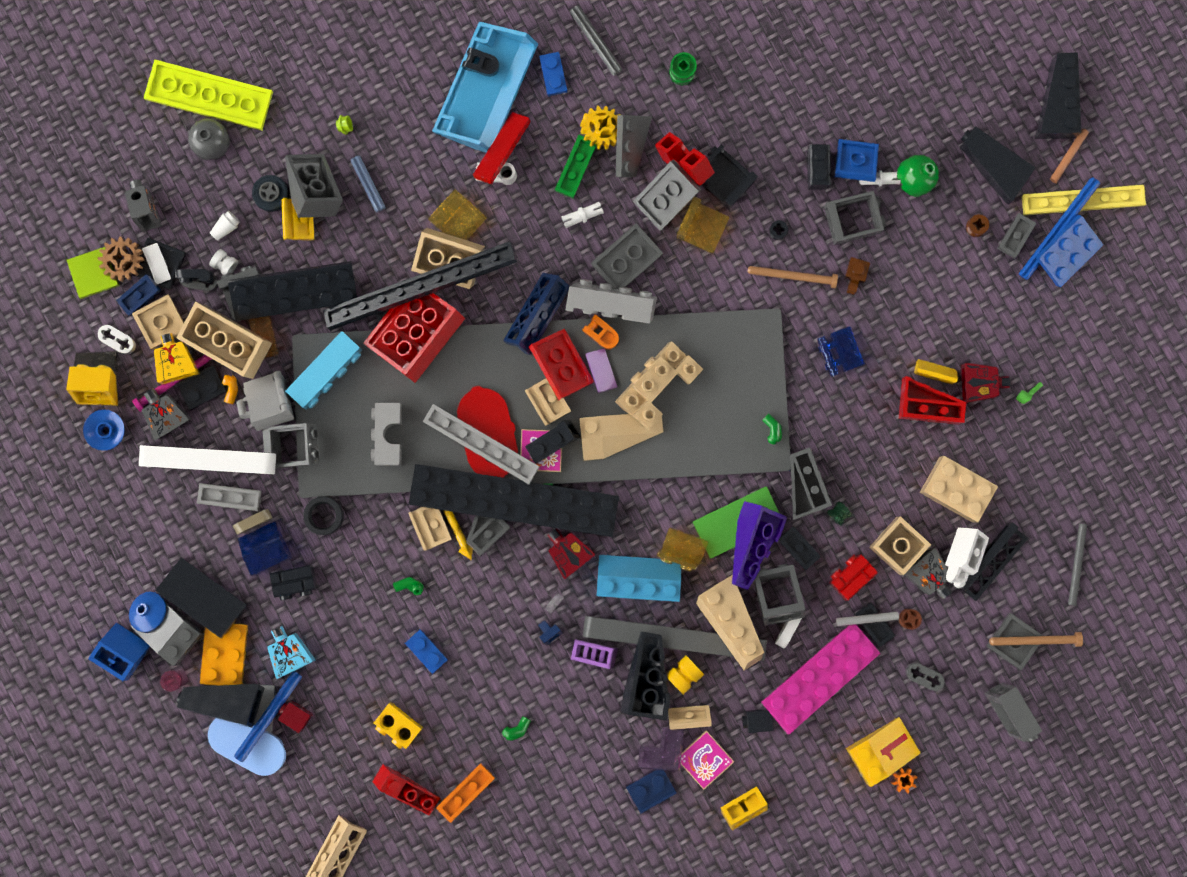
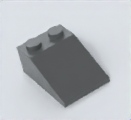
M324 154L286 155L285 160L291 200L298 218L336 216L343 199Z
M165 601V617L155 630L140 632L134 629L132 625L130 627L158 655L174 667L183 661L202 638L204 632Z

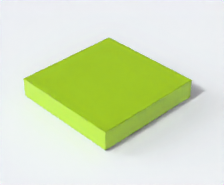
M100 249L67 260L80 299L120 286L118 279L115 281L110 279L111 275L106 276L103 274L106 269L102 270L99 267L103 264V262L98 260V257H103V254L99 252ZM109 264L111 269L115 271L113 265Z

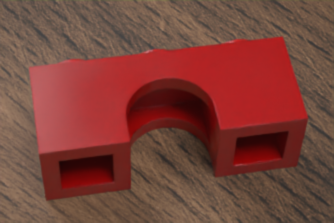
M671 132L655 144L665 163L668 164L670 161L675 160L699 186L715 173L705 155L695 148L689 152L683 141Z

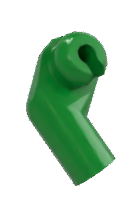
M407 577L393 583L396 592L408 589L417 596L423 593V584L413 577Z

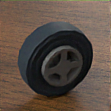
M265 175L255 182L252 188V197L260 209L274 212L282 208L281 199L289 198V190L287 184L280 177Z

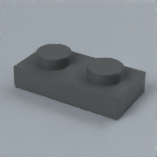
M1018 213L997 249L1015 259L1036 222Z

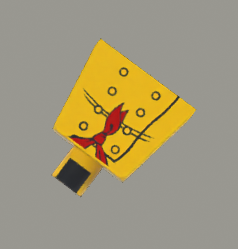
M173 333L162 335L163 347L154 350L157 382L164 385L198 375L199 371L186 344L183 342L175 343Z

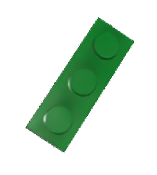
M578 135L557 183L555 192L574 199L597 144L590 146V140L584 141V136Z

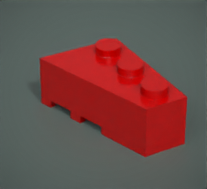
M908 376L902 378L898 419L956 425L965 423L966 402L915 381Z

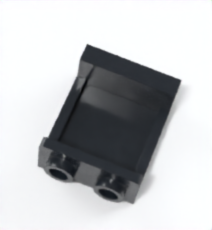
M721 144L718 148L714 146L707 154L715 173L702 186L730 210L754 184L758 176L753 171L750 173L725 151L724 146Z

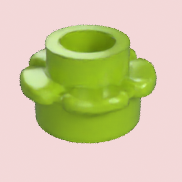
M340 115L338 120H336V127L339 132L347 135L348 132L353 131V124L348 115Z

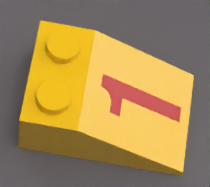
M900 717L846 748L866 784L870 787L889 777L920 754Z

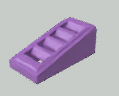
M575 639L571 660L612 669L615 664L617 648ZM581 645L585 646L583 657H579ZM591 647L593 648L591 658L588 659L589 648ZM598 649L601 650L599 661L596 660ZM606 651L609 652L607 663L604 662Z

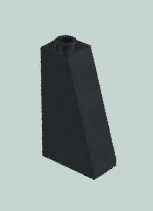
M976 126L971 131L967 129L960 139L963 141L960 148L1003 201L1009 205L1036 167Z
M258 684L183 687L182 692L177 697V708L253 728L265 688Z

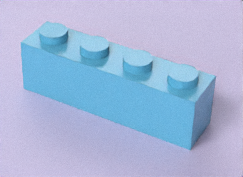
M341 331L285 392L302 408L306 410L308 407L310 409L313 408L319 401L318 397L322 393H327L332 388V382L337 377L341 378L347 372L346 367L351 362L354 364L361 357L360 352L362 349Z

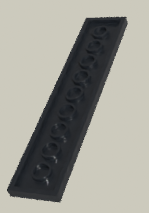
M415 464L408 505L613 537L619 496L533 482L529 485L520 480Z

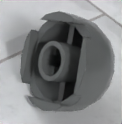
M201 119L191 126L188 133V143L191 150L199 158L204 160L218 159L229 148V133L220 122L213 119Z

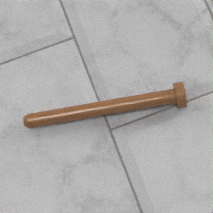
M749 266L747 271L753 275L829 284L831 288H836L838 274H832L831 277Z
M1075 632L1074 635L992 637L989 639V643L992 646L1075 644L1076 647H1082L1083 636L1081 632Z

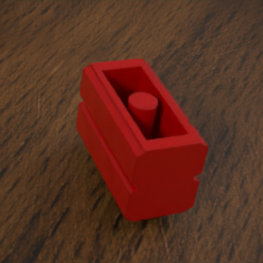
M855 554L852 555L845 562L847 566L842 571L839 568L830 576L832 580L829 583L846 601L850 600L878 574L876 569L861 554L857 557Z

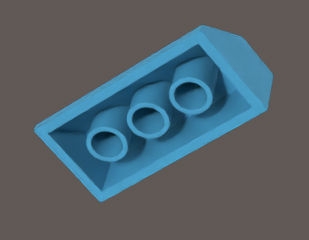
M599 555L596 596L680 602L681 560Z

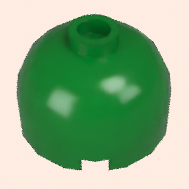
M914 155L900 163L897 169V179L901 180V188L907 194L914 197H920L929 193L938 183V166L930 157L924 155Z

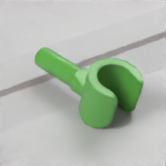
M1039 382L1028 393L1022 390L1016 399L1022 404L1027 403L1031 400L1034 393L1043 387V384Z

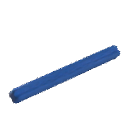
M1092 177L1089 179L1019 272L1022 278L1028 280L1040 265L1035 256L1077 216L1099 187L1100 182L1096 178Z

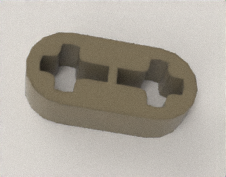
M266 509L236 523L233 527L236 534L240 535L273 518L269 509Z

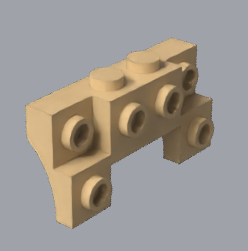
M672 341L668 342L655 358L651 357L644 364L646 368L641 373L637 372L631 378L632 383L615 401L647 430L663 415L651 402L669 382L678 375L683 381L690 384L703 370L698 363L689 355L686 356Z

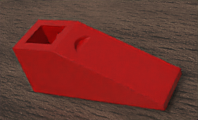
M384 764L372 781L379 791L429 816L440 799L436 794Z

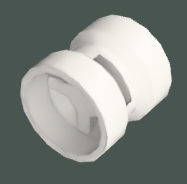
M219 249L212 257L209 265L214 269L221 270V274L225 275L233 273L238 265V260L227 256L225 251Z

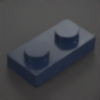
M146 274L116 301L128 316H133L132 313L141 309L162 290L151 276Z

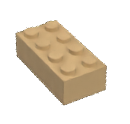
M195 302L176 337L241 376L251 379L256 375L272 345V342L207 305Z

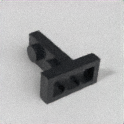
M564 420L549 432L526 445L525 448L535 464H538L569 443L578 440L581 436L571 420Z

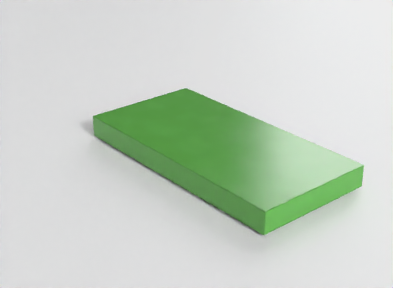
M767 486L692 522L710 559L735 547L737 520L744 501L761 505L779 513Z

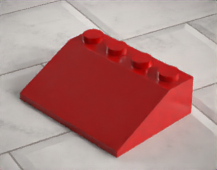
M432 293L389 309L363 344L416 383L465 318L454 307Z

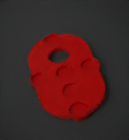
M481 386L472 387L471 391L461 399L458 405L457 418L518 453L514 435L516 431L515 424L511 422L508 407L503 397L491 389L482 388ZM465 447L468 463L476 474L501 478L509 474V472L492 462H488L482 456Z

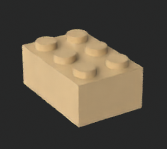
M426 228L421 232L411 271L420 274L482 252L485 246ZM476 278L457 285L470 289L474 285Z
M941 456L938 458L920 493L970 522L977 523L981 519L998 486L951 459Z

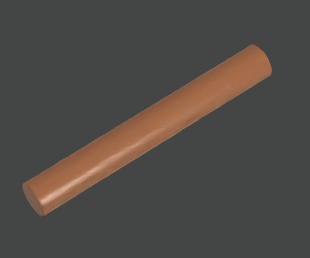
M1081 129V133L1076 137L1050 178L1052 182H1058L1089 133L1086 129Z

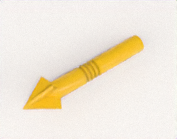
M443 510L461 547L458 552L472 560L473 549L466 543V538L453 512Z

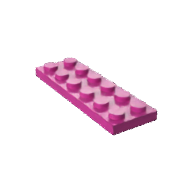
M856 624L848 625L761 703L785 732L790 734L873 661L880 652Z

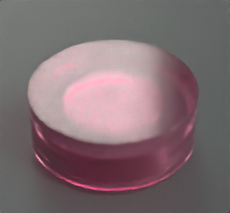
M174 670L166 671L160 678L161 687L166 691L179 689L182 685V676Z

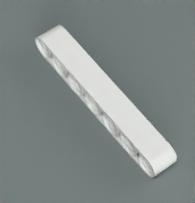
M140 445L139 466L275 474L276 454Z

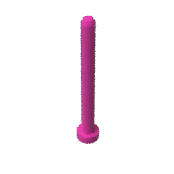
M204 354L194 361L197 369L212 360V358ZM181 380L159 385L155 390L158 395H161ZM145 396L132 400L140 412L149 403Z

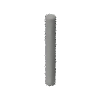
M898 612L836 618V625L846 626L899 620Z

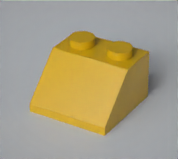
M87 365L69 367L66 390L76 404L118 406L116 375L110 367L105 365L89 367Z

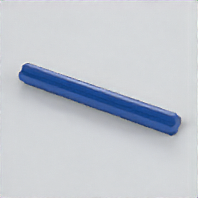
M293 671L234 754L235 759L240 762L245 761L302 679L299 673Z

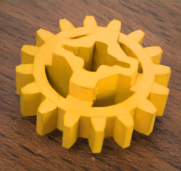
M597 106L595 111L590 108L588 114H584L580 124L582 127L580 133L586 134L584 141L590 140V146L597 144V149H600L601 145H604L605 149H608L610 144L613 147L616 146L617 115H614L615 109L608 111V107L605 106L601 110L600 106Z

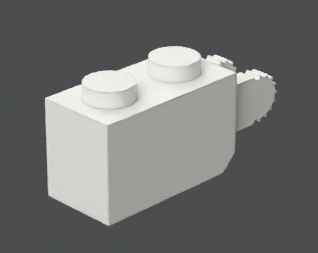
M957 529L945 564L949 567L946 575L948 582L954 583L956 588H962L965 586L968 576L978 572L989 537L978 529Z

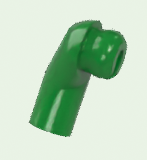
M768 413L762 421L770 428V435L767 437L768 442L775 445L782 439V426Z
M522 716L517 727H506L503 729V737L509 741L523 737L531 720Z

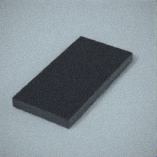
M180 558L155 590L221 639L247 607L245 603L183 558Z

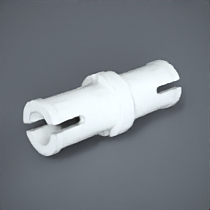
M598 201L585 208L579 207L577 211L561 216L562 221L565 222V228L580 222L585 223L587 219L604 214L603 209L600 208V202Z

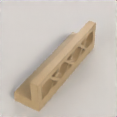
M338 815L306 877H329L331 870L337 868V873L333 877H343L367 830L352 824L345 817ZM353 830L357 831L358 834L355 839L349 841L351 832ZM347 849L346 856L339 860L340 853Z

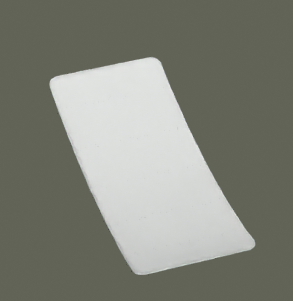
M155 243L142 248L155 283L160 284L170 280L171 277L158 244Z

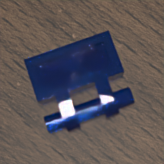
M850 326L831 333L832 342L827 343L825 336L817 339L819 352L824 356L826 361L825 367L826 370H829L831 377L839 374L837 370L839 365H842L844 372L865 364ZM830 349H836L839 359L833 360Z

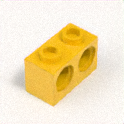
M392 702L386 706L374 722L376 725L375 729L384 736L388 734L393 738L391 742L400 749L402 747L407 749L423 728ZM385 715H391L394 718L392 726H387L384 723ZM402 728L409 729L411 732L410 738H402L400 730Z
M757 786L721 807V813L732 831L768 810V804Z

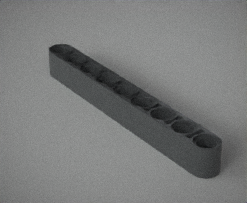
M585 616L582 637L637 644L640 632L642 631L662 635L663 648L734 657L717 633ZM759 639L764 650L761 661H765L767 640Z

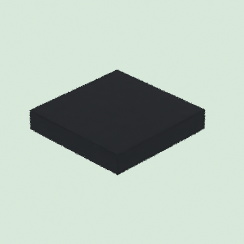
M147 237L144 247L155 243L158 244L171 277L170 280L157 285L172 290L176 280L175 270H180L187 253ZM142 253L140 257L144 258L145 261L140 262L139 265L143 269L137 268L136 271L139 275H132L141 279L147 274L154 280L146 257Z

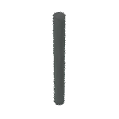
M1079 523L1068 605H1077L1087 524Z

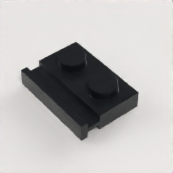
M214 365L200 371L198 375L188 377L176 383L189 410H193L227 393Z

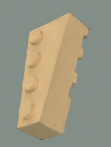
M732 574L699 595L696 604L742 669L746 670L762 659L764 650L738 586L732 584Z

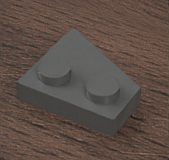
M475 516L466 543L481 557L510 530V526L501 519Z

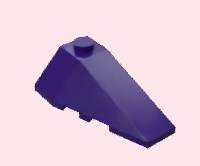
M744 501L737 520L733 585L746 590L749 589L760 571L762 560L770 555V547L780 539L787 520L786 516L761 505Z

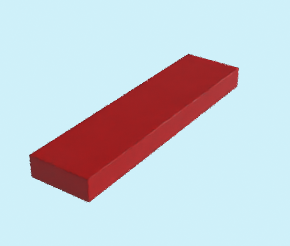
M513 112L510 114L473 173L475 179L493 184L531 122L529 117Z

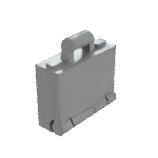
M275 371L273 374L243 383L246 397L237 401L239 417L242 419L250 418L251 425L255 427L256 431L294 420L289 394L285 392L287 390L286 381L280 371ZM245 404H248V408H249V411H248V412L246 411V406H245Z

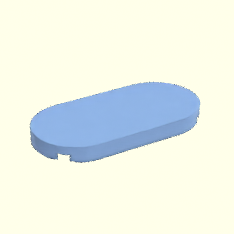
M219 719L213 720L208 730V740L214 751L262 776L271 775L283 766L286 759V750L282 740L276 735L265 731L245 761L240 762L235 759L234 754L253 728Z

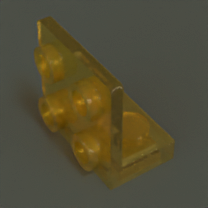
M694 197L676 238L713 254L727 225L729 216L700 204L701 199Z
M670 527L663 547L657 552L656 556L661 557L660 560L662 562L680 564V568L684 570H696L702 562L709 541Z

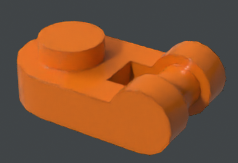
M594 315L591 318V323L588 326L585 325L582 331L601 347L613 349L619 342L618 333L600 317ZM598 326L603 329L599 335L594 332Z

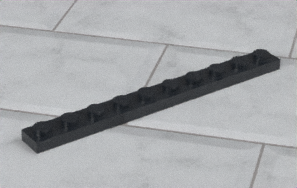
M511 241L324 309L326 326L331 331L517 263L514 245Z

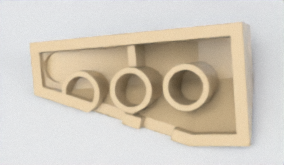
M630 414L580 418L584 461L605 459L663 433L662 416L648 430Z

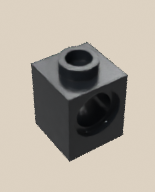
M767 709L745 711V716H742L743 729L747 728L748 733L774 731L772 715Z

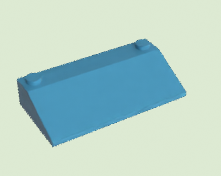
M479 22L468 48H474L495 56L499 62V71L494 76L488 77L463 69L461 67L462 63L466 61L468 56L465 53L432 132L487 153L504 126L538 43L528 33ZM475 58L474 64L478 65L480 59Z

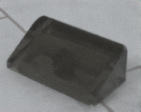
M117 351L76 353L74 367H77V365H87L89 367L105 365L110 367L113 372H118Z

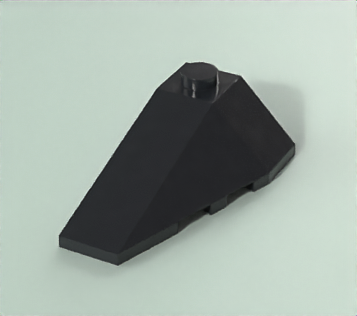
M640 632L625 685L620 712L627 715L667 721L670 694L668 693V679L664 666L665 657L662 635Z

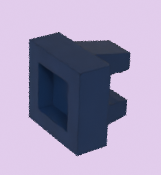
M545 620L538 625L543 631L539 638L546 646L563 634L556 624L550 627Z

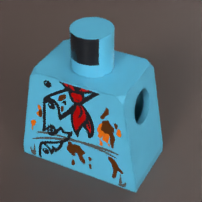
M283 626L271 631L276 643L268 646V652L276 679L316 661L297 633L287 637Z

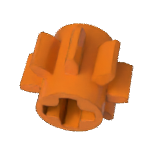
M901 767L897 774H892L895 776V780L891 784L898 785L896 791L900 792L903 788L906 793H909V788L917 787L913 784L917 776L910 775L912 769L908 768L905 772ZM906 777V779H908V782L902 783V781H900V778Z

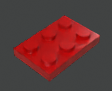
M565 328L529 346L558 400L594 383Z

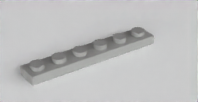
M434 404L423 420L427 425L529 485L540 466Z

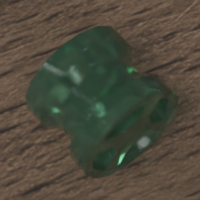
M840 501L835 503L833 509L827 511L830 518L840 527L844 524L846 518L853 516L849 509Z

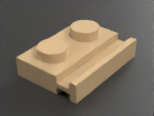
M547 379L525 390L545 427L571 412L564 398L558 400Z
M421 507L408 513L424 551L452 540L440 510Z

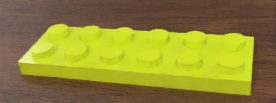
M154 60L144 99L262 131L273 91Z

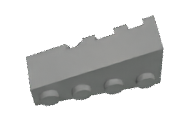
M580 279V282L569 286L566 311L573 312L574 308L582 309L581 311L584 314L591 315L602 312L601 315L610 318H617L618 315H622L621 319L650 324L653 321L657 297L652 296V293L648 291L635 293L632 292L631 288L620 287V289H614L611 284L600 283L599 286L592 284L590 280Z

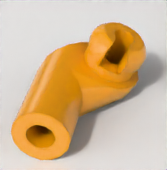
M225 375L222 383L229 387L224 402L234 405L238 393L237 379L233 375Z

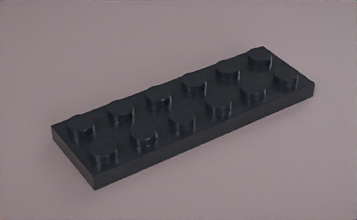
M351 261L228 280L235 321L335 306L357 298Z

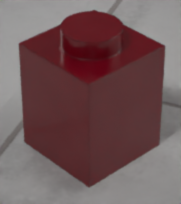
M290 701L288 704L284 703L278 713L281 716L278 720L297 733H300L313 713L296 702Z

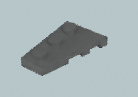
M617 115L616 177H636L652 116Z

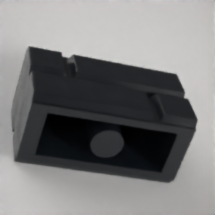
M809 145L807 149L808 190H827L831 185V177L829 176L830 145Z
M313 565L269 573L274 598L280 597V601L292 599V594L300 593L301 597L313 594L312 590L317 589Z

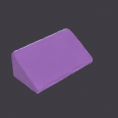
M605 348L586 353L585 356L598 394L617 388L618 386Z

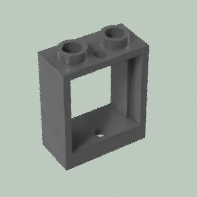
M874 191L826 202L824 210L834 245L881 234L884 231L886 223L884 216H880L878 209L880 208V200L878 196H875ZM867 201L874 228L843 236L836 208Z
M302 423L263 429L264 453L276 454L275 469L319 465L320 452L317 444L319 432L316 424ZM304 431L306 460L282 462L280 433Z
M783 564L770 570L760 569L753 583L764 626L805 618V606L794 565L788 566ZM790 577L797 603L767 609L761 582Z

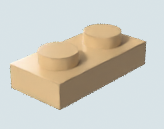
M709 705L669 708L670 730L711 726Z

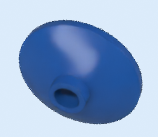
M98 410L86 419L83 434L86 442L91 447L106 451L115 448L121 443L125 434V426L121 417L115 412ZM105 427L109 428L108 434L103 433Z
M145 592L139 595L133 601L129 610V620L132 627L140 632L155 630L162 623L166 614L164 599L155 592Z

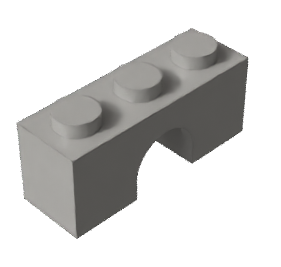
M375 403V408L371 410V418L375 420V428L371 429V440L375 441V449H371V461H374L376 466H401L402 445L388 443L385 434L390 426L402 425V404Z

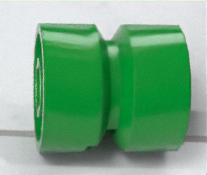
M686 52L678 53L673 57L669 75L675 84L683 86L692 82L697 68L695 58Z

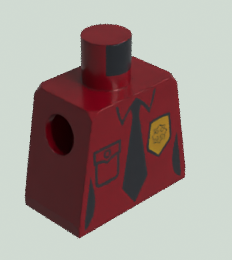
M971 363L961 365L962 401L966 402V404L996 398L999 396V389L1010 388L1009 376H998V367Z
M556 528L547 535L554 544L548 551L564 579L595 556L594 552L572 533L564 537Z

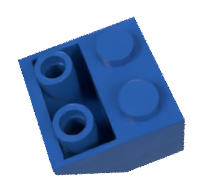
M116 623L99 641L88 659L121 681H127L137 669L150 646L141 637Z

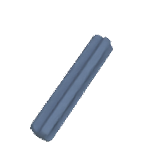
M353 157L351 163L375 211H383L386 207L361 157Z

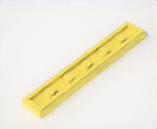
M1144 185L1097 188L1080 211L1145 206ZM1081 190L1023 194V215L1063 213Z

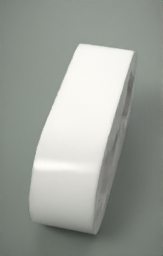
M104 325L98 330L99 340L118 352L131 354L135 350L136 343L134 339L110 325ZM111 329L110 333L115 336V339L106 338L104 332H109ZM119 340L124 342L129 340L128 344L130 347L123 349V346L118 343Z
M802 618L786 621L775 644L785 648Z

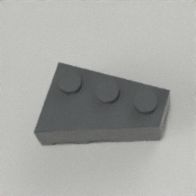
M809 447L791 454L793 520L832 506L811 448Z

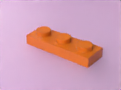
M480 763L436 809L451 823L495 777Z

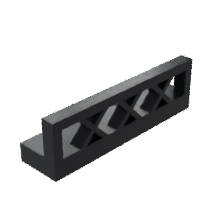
M1013 522L1007 523L986 548L978 572L974 575H969L965 586L960 588L974 601L980 598L1028 539L1018 530L1019 527ZM1014 533L1021 538L1016 546H1008V540ZM1001 549H1005L1006 558L1003 561L995 562V556ZM988 565H992L993 574L990 577L982 578L983 570ZM979 580L980 589L976 594H973L969 587L974 581Z

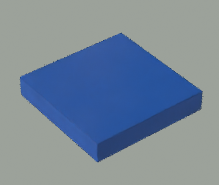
M839 139L835 177L875 182L879 144Z

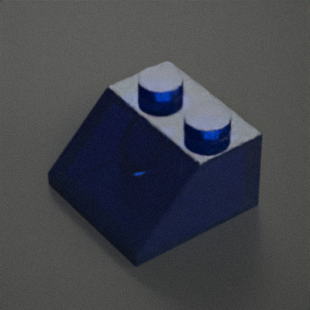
M276 521L238 538L242 558L251 576H256L292 559V555Z

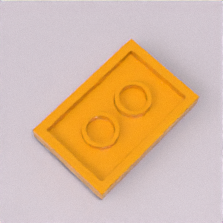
M233 624L222 639L205 627L200 684H243L248 625Z

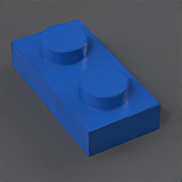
M559 52L540 55L547 96L567 93Z
M421 629L405 643L432 674L448 660Z

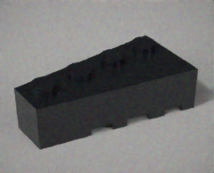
M1078 52L1057 53L1051 60L1035 139L1076 138L1081 133Z

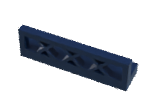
M542 273L503 341L506 344L517 346L525 354L531 355L532 352L529 346L541 339L566 296L569 285L558 275ZM550 280L547 286L543 287L546 281ZM539 298L538 302L533 305L534 301ZM519 332L517 338L514 340L513 337L516 333Z

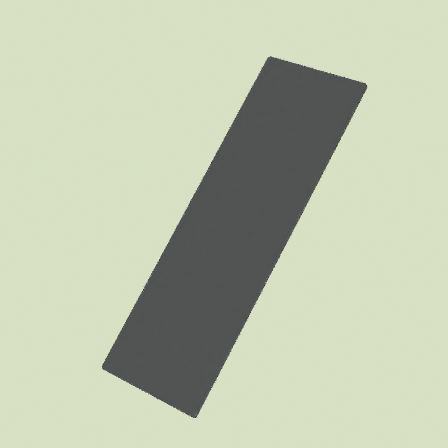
M759 309L654 315L653 321L650 324L623 320L621 317L601 318L619 336V342L616 347L605 349L618 387L598 394L595 383H592L565 397L564 400L571 412L546 427L525 392L526 389L546 379L533 353L531 355L525 354L517 346L506 344L503 341L513 323L459 326L416 383L363 344L372 331L344 332L362 349L360 352L361 357L354 364L351 362L346 367L347 372L341 378L337 377L332 382V388L327 393H322L318 397L319 401L313 408L310 409L308 407L306 410L295 401L296 424H316L319 432L317 444L320 452L319 465L298 467L299 496L302 498H312L319 496L410 492L415 464L475 473L468 463L463 445L423 422L433 404L457 418V409L461 399L475 386L494 390L505 400L511 422L515 424L516 431L514 435L519 455L521 452V429L552 430L560 422L571 420L581 436L580 418L628 414L615 401L632 383L631 378L637 372L641 373L646 368L644 364L651 357L655 358L667 343L671 341L686 356L689 355L698 363L703 370L690 384H687L676 375L651 402L663 414V433L605 459L587 461L583 459L582 439L579 438L562 448L561 472L537 471L531 482L539 484H566L789 471L791 469L781 310ZM592 320L550 321L541 339L565 328L592 377L585 354L604 349L582 331L585 325L588 326ZM598 326L594 332L599 335L603 329ZM340 332L299 334L292 337L294 381ZM519 332L516 333L513 337L514 340L517 338ZM375 403L402 404V425L390 426L385 434L388 443L402 445L401 466H376L374 461H371V449H375V441L371 440V429L375 428V420L371 418V410L375 408ZM768 413L782 426V439L775 445L768 442L767 437L770 435V428L762 421ZM296 431L297 460L303 461L306 460L304 431ZM510 473L504 477L522 481Z

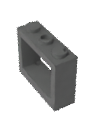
M1000 683L984 693L1010 737L1023 742H1032L1039 737L1038 734L1042 732V729L1016 686Z

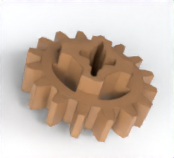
M119 237L118 241L111 238L112 244L110 245L104 243L106 249L99 250L103 257H98V260L103 262L99 267L102 270L106 269L103 273L104 275H111L110 279L114 281L118 277L120 282L124 281V277L132 280V274L139 275L136 270L137 268L143 269L139 263L145 261V259L139 256L143 251L137 249L139 245L136 242L132 243L130 238L124 241L123 237ZM126 247L131 249L133 255L127 253ZM122 256L125 257L124 260H121V263L118 262V259H121ZM109 264L115 265L116 272L111 269Z

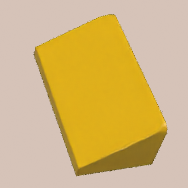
M920 359L916 362L914 370L916 375L951 385L958 380L957 370Z

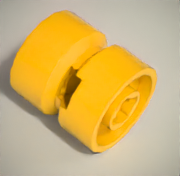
M685 655L678 662V668L673 667L667 673V678L684 695L692 687L691 682H697L704 674Z

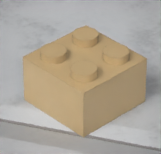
M900 516L896 517L869 548L896 573L904 575L931 544Z

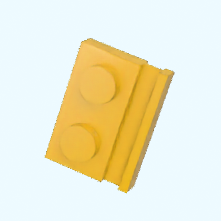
M287 198L281 199L283 240H314L313 217L298 218L292 200Z

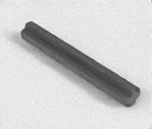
M578 5L570 10L571 15L613 76L619 74L622 71V67L583 10Z

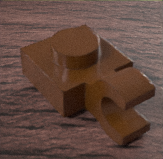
M853 257L849 259L844 277L850 279L846 293L854 295L859 282H865L870 262Z

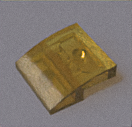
M456 189L428 218L442 233L468 240L487 219L482 212Z

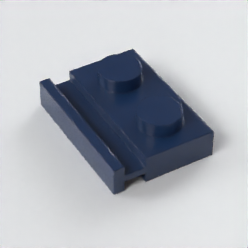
M662 766L626 786L640 814L677 794Z

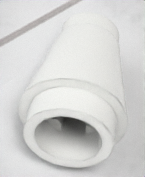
M227 211L221 215L210 231V234L219 241L238 228L237 225L240 221L234 214Z

